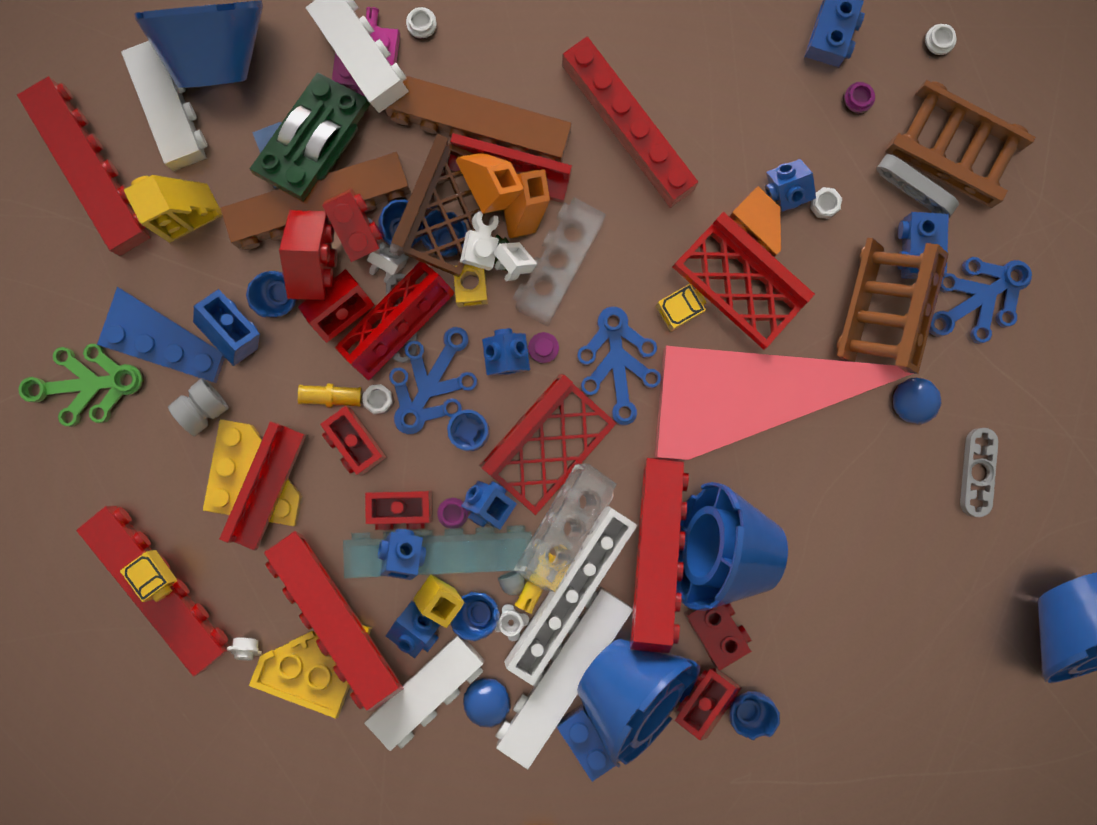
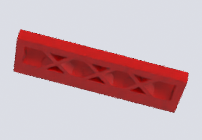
M452 134L450 141L452 145L474 154L485 153L511 162L516 173L545 169L550 200L564 203L571 178L572 165L459 134ZM450 154L448 161L451 173L460 170L456 162L458 157Z
M419 261L334 348L369 381L455 292L438 273L427 264ZM424 272L428 274L419 284L415 285L416 280ZM400 297H403V301L398 306L393 307L394 303ZM378 319H382L381 323L376 328L372 329V325ZM360 341L359 345L349 354L347 350L355 342Z
M269 422L219 540L226 543L235 542L254 551L258 549L306 438L305 434L279 423Z

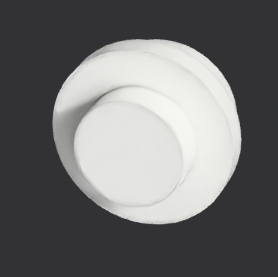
M419 7L413 9L406 19L408 31L416 38H427L436 29V17L427 8Z
M947 24L934 25L929 29L925 37L927 48L937 55L949 53L954 48L957 40L954 29Z

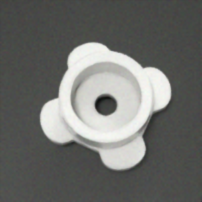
M506 604L502 607V614L499 617L495 631L502 632L508 636L510 641H517L520 638L522 628L529 624V616L526 613L521 614L516 611L513 605ZM513 620L514 624L509 625L508 621Z
M234 638L233 645L227 647V651H231L234 659L250 661L253 660L254 656L262 655V651H258L259 641L256 639Z

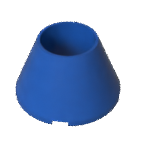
M262 0L134 13L135 20L178 88L220 85L247 80L263 10Z
M715 482L703 484L701 486L703 490L697 496L691 495L687 500L686 519L680 523V531L685 532V545L683 551L679 550L678 562H683L684 567L682 581H677L676 592L682 594L681 602L688 608L699 611L716 608L772 590L780 582L788 559L787 538L783 529L728 486Z
M1096 572L1063 583L1038 598L1042 676L1045 682L1056 683L1097 671Z
M624 639L613 641L593 660L579 682L577 693L614 765L620 767L618 763L620 761L625 765L632 762L668 726L673 719L669 715L678 702H682L686 696H689L698 679L700 666L695 661L671 653L630 649L631 641Z

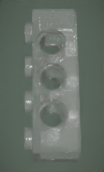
M573 197L570 205L563 204L557 216V220L560 223L556 231L550 229L542 244L546 248L542 257L536 256L534 258L537 265L530 273L529 281L526 285L521 283L513 299L517 301L515 305L516 310L549 326L605 222V213ZM569 228H576L581 233V237L578 240L570 241L565 238L564 232ZM553 255H563L567 263L561 268L553 267L549 262ZM540 281H547L552 285V291L549 294L541 295L535 290L536 284Z
M576 464L513 571L540 589L555 592L565 580L566 572L571 563L580 555L583 549L582 544L587 535H590L595 530L598 524L597 518L602 509L606 508L612 501V492L617 484L590 464ZM582 495L586 498V507L584 509L580 506ZM567 521L571 525V532L568 536L564 531ZM554 548L556 558L551 563L548 555L549 551Z

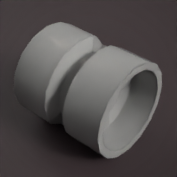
M203 378L198 380L188 390L189 397L180 395L168 406L175 420L192 436L198 435L208 426V417L214 419L229 409L227 403L217 390Z

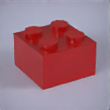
M289 210L279 248L287 299L325 300L327 288L333 286L332 267L337 266V249H332L331 243L334 242V228L332 224L328 223V216L325 211Z

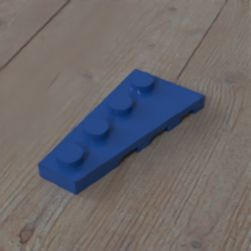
M117 287L97 345L217 383L225 357L217 348Z

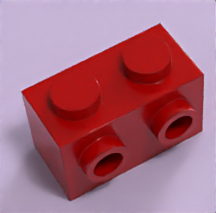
M351 188L324 201L322 207L351 262L380 249L379 240L383 239L376 223H370L364 212L368 211V207L360 193L355 195Z
M345 269L333 278V286L327 288L325 300H305L298 308L310 326L328 343L375 304L348 270Z
M344 406L320 424L325 431L322 434L323 438L332 449L337 447L343 456L340 461L350 474L355 472L356 475L362 476L387 458L350 407Z
M432 491L366 492V524H375V530H393L394 524L406 523V529H425V523L432 522Z
M730 603L705 611L690 609L684 612L685 617L711 661L719 671L752 652L748 646V643L752 640L743 625L737 627L731 616L735 615V611Z
M710 668L709 671L704 670L695 682L696 690L691 697L686 696L677 709L679 714L674 720L698 740L708 738L742 689V686L717 668Z

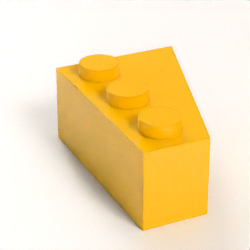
M151 175L136 178L131 182V186L124 189L139 222L169 243L222 216L220 207L207 183Z

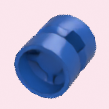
M461 410L454 414L449 420L447 427L451 443L467 452L481 449L487 443L490 435L486 419L473 410Z

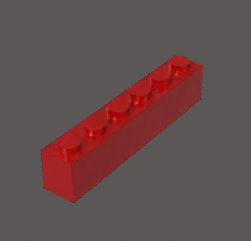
M586 36L564 52L562 55V67L667 205L672 208L695 190L698 180L589 37Z
M48 76L17 94L109 251L121 256L150 239L151 237L146 227L139 222L124 192L126 187L124 185L120 187L115 178L119 175L116 168L109 159L104 160L100 153L103 150L101 143L94 134L89 135L85 128L88 124L85 116L78 108L74 109L70 103L73 97L68 88L63 83H56Z
M647 458L645 462L630 649L669 653L673 644H678L680 625L674 624L675 612H680L682 594L677 593L676 588L677 581H682L684 567L683 562H678L679 550L683 551L685 545V532L680 531V523L686 519L687 502H682V491L687 492L689 473H684L683 461Z
M105 506L76 531L192 676H197L228 652L227 647L229 645L227 642L229 640L226 634L220 628L212 626L207 619L209 618L208 612L199 603L195 604L188 596L190 593L188 587L180 579H177L178 581L170 586L172 592L160 601L155 602L152 599L142 602L120 570L146 551H152L149 547L151 542L141 531L137 532L130 524L132 519L123 508ZM161 556V558L163 559V561L166 563V565H167L168 568L170 569V566H169L168 562Z
M294 531L264 552L269 560L265 563L269 572L274 578L280 577L285 587L282 588L284 595L291 604L296 602L302 613L299 614L302 623L308 630L314 629L319 637L316 640L317 646L325 656L330 654L336 663L333 666L334 672L343 683L345 681L349 683L353 689L350 696L359 709L365 708L366 711H374L404 689L302 534Z

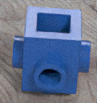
M801 159L781 164L777 168L766 172L768 184L765 185L766 194L780 206L782 212L816 199L813 173Z
M511 328L499 329L494 331V336L482 339L487 376L511 375L530 370L526 333H513Z
M477 481L468 490L461 507L470 512L468 519L480 527L484 528L488 524L500 530L517 503L505 495L507 490L499 484L491 481L488 485Z
M396 529L395 532H391L385 538V541L381 540L377 556L378 559L382 560L380 575L406 580L415 578L418 575L419 566H423L426 556V548L422 547L423 537L414 536V532L411 530Z
M411 601L385 636L395 643L401 651L408 653L415 659L422 649L428 653L439 637L434 633L440 624L422 615L415 602Z

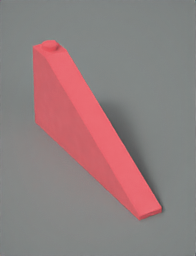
M666 346L663 349L655 458L674 461L690 460L914 373H907L894 365Z

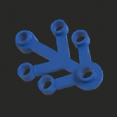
M971 257L964 261L962 271L966 276L974 277L978 274H984L999 278L991 285L960 279L952 273H947L942 279L941 292L949 293L954 290L972 294L973 296L948 312L939 311L934 313L929 332L937 337L945 336L953 331L957 320L981 306L977 326L971 330L970 337L977 344L989 341L992 337L990 326L996 297L1004 290H1006L1003 310L996 314L995 320L1003 328L1014 325L1017 321L1016 307L1019 292L1026 288L1032 279L1031 269L1026 263L1014 260L1004 266L982 262L977 257ZM969 262L976 264V272H972L969 269ZM1012 271H1015V272L1018 273V275H1019L1018 281L1012 280V278H1011V272H1012ZM944 278L951 280V288L944 286ZM1003 313L1010 315L1009 323L1003 321ZM936 319L942 321V330H938L935 327ZM978 329H982L985 332L984 339H980L977 336Z
M608 307L598 317L599 331L587 346L579 349L577 358L583 365L592 364L596 358L597 350L608 338L610 352L592 375L582 381L581 389L586 395L596 394L600 388V383L613 368L617 404L612 409V418L617 424L626 426L636 419L637 409L633 403L629 402L625 367L642 379V383L648 388L656 387L661 381V375L655 369H648L626 352L622 347L621 337L636 346L639 354L644 358H650L656 353L657 344L652 339L643 338L628 326L627 314L621 308ZM611 316L617 317L619 320L618 326H609L608 318ZM650 343L653 346L652 353H644L642 345ZM585 350H589L592 353V359L589 361H584L581 358V353ZM648 373L656 375L657 381L655 384H649L646 381ZM589 380L596 383V389L592 392L587 391L584 387V384ZM627 407L630 410V416L622 418L619 415L620 408Z
M452 327L444 333L443 343L445 346L428 376L422 358L424 353L423 345L418 341H410L406 344L405 354L410 358L418 388V393L412 402L406 386L408 380L407 371L397 367L389 373V380L395 387L400 405L395 412L394 423L402 433L415 434L422 429L425 421L446 415L453 417L454 414L462 409L460 402L452 398L447 399L443 405L423 409L429 397L460 389L469 391L475 388L477 378L470 372H464L457 378L439 382L456 351L463 350L468 344V335L464 329ZM454 333H458L462 337L459 345H454L451 342V336ZM416 344L419 346L420 352L417 356L409 354L408 348L410 345ZM396 371H401L404 374V380L400 383H396L393 380V374ZM466 375L470 376L473 380L472 385L469 387H465L462 384V378ZM450 402H455L457 405V411L453 414L448 413L446 410V406ZM408 413L415 415L416 419L412 425H407L404 422V417Z

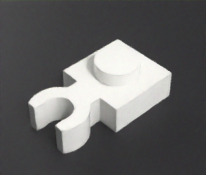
M479 211L472 219L475 231L469 230L466 232L460 262L489 271L493 269L495 261L493 252L497 248L499 241L498 238L491 236V232L497 228L499 220L498 216L494 215L490 218L489 225L487 226L483 224V214Z

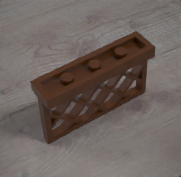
M437 133L393 236L389 252L400 257L404 254L460 278L465 263L459 261L457 267L444 262L440 252L456 247L461 259L463 249L460 244L464 243L465 237L458 239L452 225L467 219L471 230L475 231L472 225V217L481 210L479 208L471 212L468 211L463 198L472 195V192L469 189L460 193L454 178L463 176L461 170L451 173L447 160L450 154L461 157L474 153L448 143L449 138ZM443 170H445L446 175L441 177ZM449 181L455 195L440 200L436 186ZM432 196H433L435 202L429 204L430 201H431V198H432ZM458 200L464 214L449 220L443 205ZM438 207L444 222L429 227L424 217L425 212ZM422 223L424 229L418 231L420 224ZM447 227L453 242L438 247L431 232ZM427 234L433 249L422 253L411 248L415 238Z

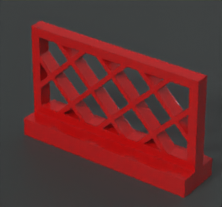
M722 212L713 224L672 266L763 350L775 340L815 295L725 212ZM710 235L720 244L721 253L706 252L705 241ZM688 259H701L702 273H693L684 263ZM707 259H722L723 273H709ZM728 259H737L742 263L744 273H729ZM709 279H724L725 294L715 293L710 289ZM730 280H744L746 294H732ZM751 280L762 281L766 285V294H753ZM732 300H747L748 314H738L733 309ZM753 300H767L769 315H755ZM774 300L784 301L792 310L788 315H776ZM756 321H770L771 334L767 338L757 331Z
M559 374L479 466L536 516L617 423L577 388L567 376ZM571 392L581 400L580 413H564V400ZM585 404L594 412H586ZM559 407L560 414H552ZM598 415L607 423L599 433L587 434L586 416ZM581 416L582 434L565 435L564 417ZM548 418H560L561 435L544 436L543 424ZM539 429V437H532ZM594 437L587 445V438ZM582 438L583 451L578 456L567 457L566 439ZM561 439L562 457L545 458L544 440ZM528 441H540V458L523 459V446ZM519 452V460H512ZM574 460L567 468V461ZM562 461V475L558 479L546 480L545 462ZM541 462L542 480L524 481V464ZM519 464L520 481L507 482L499 473L506 465ZM552 483H554V484L547 490L546 484H552ZM542 484L543 496L535 505H532L525 498V485ZM512 486H520L521 494Z

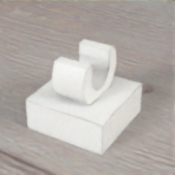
M382 242L380 243V249L370 253L367 261L372 264L369 270L371 275H374L379 268L386 272L384 282L387 283L391 276H394L405 267L409 257L404 254L400 257L390 253V246Z
M520 242L499 244L493 252L498 258L495 264L496 270L507 269L508 271L504 278L505 281H514L518 279L520 274L531 273L537 265Z

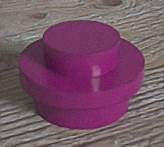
M853 83L845 92V104L853 112H866L875 102V92L867 83Z
M538 333L529 342V354L539 363L551 362L558 354V341L550 333Z
M448 498L439 505L437 516L443 526L456 529L464 525L468 518V511L461 507L463 501L458 498Z

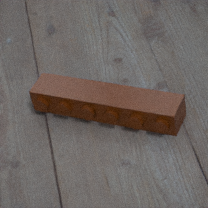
M406 76L407 79L403 81L409 92L385 109L390 119L398 124L408 125V122L420 125V129L429 133H437V130L449 133L450 138L455 133L558 162L563 161L572 125L568 121L410 76Z
M396 151L328 173L324 180L317 181L304 202L281 189H277L221 207L220 210L231 243L238 249L249 250L258 247L261 241L270 238L272 241L281 240L289 210L324 211L322 207L324 201L352 188L355 195L359 193L362 195L368 207L366 212H369L377 207L376 204L386 201L390 203L394 200H404L406 198L405 195L411 194L400 157Z

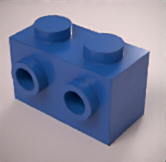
M823 0L804 57L838 68L845 58L850 59L856 41L851 40L854 30L859 31L865 13L860 12L864 0Z
M911 212L904 217L898 229V237L902 239V251L899 254L920 256L924 253L926 243L939 244L948 253L949 214ZM947 263L943 277L947 275ZM897 266L898 269H901V278L917 279L918 268Z
M219 289L194 305L193 323L232 366H235L258 349L260 333L257 328L242 315L234 302L228 299Z
M583 704L562 717L557 725V729L592 782L616 766L611 762Z

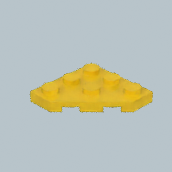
M220 419L203 511L230 515L262 441L253 425ZM289 478L269 522L296 526L302 495Z
M362 625L369 635L372 628ZM311 631L290 641L288 644L261 655L249 684L250 687L335 719L339 717L350 688L347 681L343 683L334 672L333 666L336 663L330 654L325 656L317 646L316 640L319 637L315 631Z

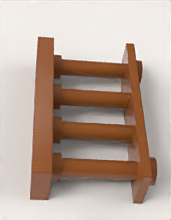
M926 80L915 94L924 99V102L907 134L902 135L898 133L890 141L885 152L898 157L916 169L993 208L1003 201L1008 190L1000 187L999 180L1016 148L1021 151L1034 142L1036 137L1029 134L1025 127L1018 124H1010L947 91L943 84ZM936 105L951 113V116L934 148L928 149L919 144L918 137ZM964 120L976 126L978 130L961 162L955 163L947 159L944 153L961 121ZM991 134L1004 141L1005 144L987 177L983 178L973 172L972 166L988 135Z
M867 238L866 245L860 253V268L843 334L837 342V356L848 362H855L857 353L895 358V365L907 373L919 374L949 254L939 244L926 243L924 253L920 256L884 252V247L874 238ZM880 264L918 268L919 270L917 281L912 286L876 282ZM873 294L911 299L909 312L905 316L868 310ZM865 323L903 328L904 332L901 343L894 346L861 341Z

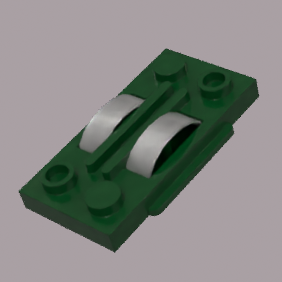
M317 72L249 168L253 175L304 202L317 181L325 179L358 131L357 123L370 106V102L365 96Z

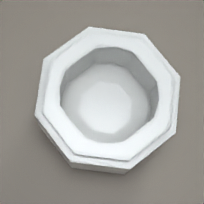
M823 187L816 192V199L811 200L810 209L818 218L829 219L841 210L842 197L836 189Z
M382 384L369 386L362 395L364 407L374 415L387 413L393 405L392 392Z

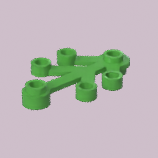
M97 344L87 345L84 348L83 355L87 361L99 364L110 374L108 376L98 377L75 358V354L71 349L59 347L53 353L54 362L65 366L80 379L45 383L42 379L28 377L20 383L19 394L25 401L37 403L44 400L47 395L80 392L67 408L62 409L58 415V420L62 425L73 427L80 422V413L100 389L111 388L100 404L92 406L89 410V417L93 422L105 423L111 417L110 410L122 395L136 393L142 386L143 378L138 368L128 364L119 366L105 355L104 348ZM97 348L99 354L96 358L92 359L90 352L92 349ZM66 351L68 358L65 362H61L60 355ZM126 375H130L132 382L126 386L123 379ZM38 385L40 387V392L38 395L34 396L32 393V389L34 386ZM102 408L104 416L101 419H97L96 411ZM68 412L73 414V420L70 423L65 419Z

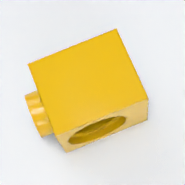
M465 264L460 278L454 276L457 306L487 305L485 269ZM469 275L476 276L479 279L478 285L474 289L464 288L462 281L465 277Z

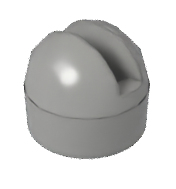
M521 570L510 571L498 578L502 590L508 595H517L524 588L525 580Z

